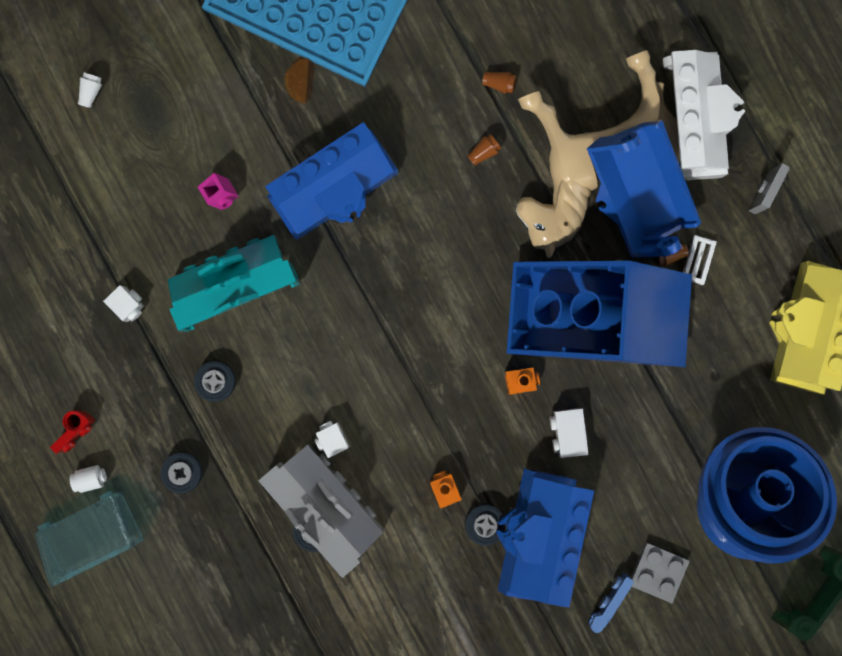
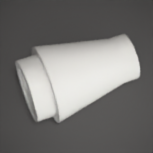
M83 73V77H80L79 105L92 107V103L102 86L100 84L102 78Z

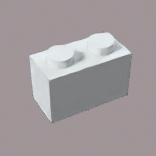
M583 409L553 411V416L550 417L551 430H555L556 439L552 440L554 453H558L560 458L588 455Z

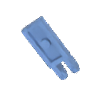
M624 572L621 576H617L611 585L612 591L609 596L605 595L599 604L600 610L591 614L588 624L593 632L599 633L606 627L634 583L632 578Z

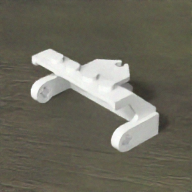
M699 50L674 51L671 53V56L663 58V69L673 70L680 168L684 179L687 181L723 178L728 174L729 169L726 134L738 126L739 119L745 110L742 109L737 112L734 108L738 104L742 105L744 101L728 85L721 84L718 52H703Z

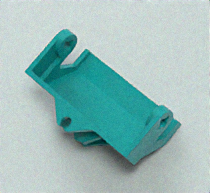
M272 235L262 240H259V238L252 239L246 242V247L238 249V247L231 248L225 251L226 255L222 257H209L204 260L205 264L196 267V264L183 269L184 273L167 279L173 308L169 310L178 331H191L195 329V324L285 286L290 285L293 288L300 285L292 263L283 259L277 237Z

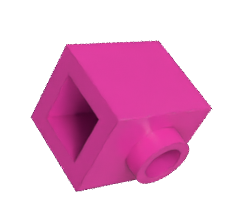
M213 173L197 186L206 203L220 210L230 207L233 201L239 197L229 179Z

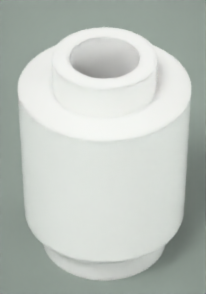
M98 465L76 470L74 474L70 475L72 490L74 492L79 491L80 493L102 488L104 482L107 481L105 470L103 468L100 469Z

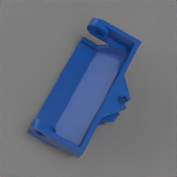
M663 121L641 123L613 136L598 138L587 148L601 183L596 202H605L606 206H600L599 210L618 224L631 257H662L678 252L682 248L679 238L668 235L683 228H696L701 224V220Z
M363 122L265 187L270 193L267 195L268 199L293 237L298 240L327 220L352 223L353 219L350 218V214L355 211L358 218L361 216V212L366 208V195L396 176L398 169L372 130L368 129Z
M524 468L516 507L498 521L500 525L506 524L507 529L504 532L496 530V534L506 551L498 586L499 592L510 597L534 600L563 607L570 606L594 495L593 490L576 487L577 480L573 478Z

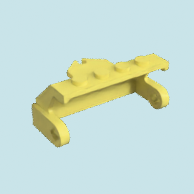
M806 261L800 264L791 300L782 303L780 308L771 313L773 316L779 315L781 321H769L779 342L770 381L824 395L826 388L840 391L842 386V270Z

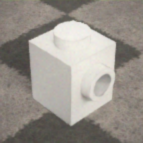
M121 285L103 301L125 322L136 320L142 313L140 310L144 307L140 302L142 298L133 289L129 291Z
M329 421L319 426L321 431L316 433L317 438H315V442L320 451L324 450L327 458L350 447L338 422L333 424L332 421Z

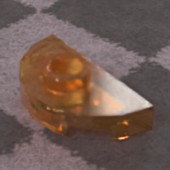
M309 58L300 59L288 68L284 79L285 88L290 97L296 102L305 105Z

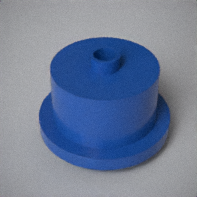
M766 427L738 431L728 436L713 449L701 470L697 497V512L701 526L709 539L718 548L734 557L772 564L793 561L818 547L827 537L833 526L837 511V495L829 469L812 447L788 432Z

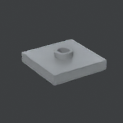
M782 163L768 171L765 179L760 183L757 189L758 193L748 211L758 214L770 208L789 171V166Z

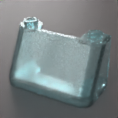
M111 490L99 496L101 501L54 524L48 521L37 527L38 532L34 534L46 577L51 587L144 541L121 491L114 494Z

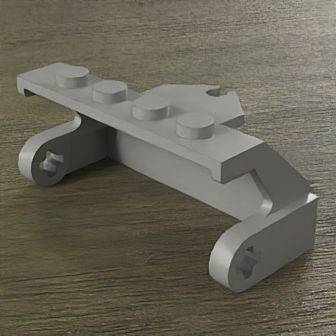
M308 444L284 465L282 462L277 464L259 482L285 511L294 527L302 532L301 535L317 548L343 578L361 562L362 554L383 534L384 529L374 519L376 517L374 511L368 505L364 507L359 501L362 499L353 488L349 490L344 484L346 479L339 471L334 472L329 467L331 465L329 459L323 453L319 455Z

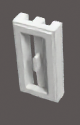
M694 235L683 273L689 274L698 241L701 242L691 274L693 283L704 285L717 241ZM709 244L700 278H696L705 245Z

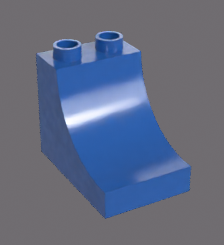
M633 261L513 262L507 354L686 367L692 274Z

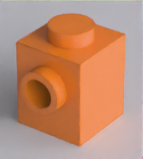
M534 368L505 372L509 395L536 391V385H540L538 371L534 372Z
M441 471L432 475L433 479L430 480V485L440 509L462 500L451 472L446 474L445 471Z

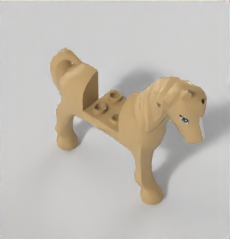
M647 50L626 58L628 67L638 74L642 87V98L637 111L628 120L615 127L584 134H567L558 123L555 108L543 102L540 91L518 99L522 109L533 112L540 119L551 145L549 161L550 173L554 184L552 205L542 204L531 197H523L519 200L516 207L517 215L528 228L532 245L536 249L545 250L548 258L552 257L555 248L571 241L581 228L588 207V198L591 195V191L598 187L596 173L587 148L598 138L613 136L641 123L662 120L678 163L681 162L677 119L664 102V83L656 82V72L650 64V55Z

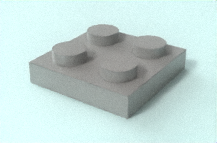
M645 542L631 576L634 582L632 587L673 603L690 561Z

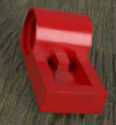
M82 410L67 412L62 420L63 426L67 431L50 446L51 450L55 454L69 452L76 445L74 441L80 435L84 437L92 430L91 424L95 419ZM74 415L80 418V425L78 427L72 423Z

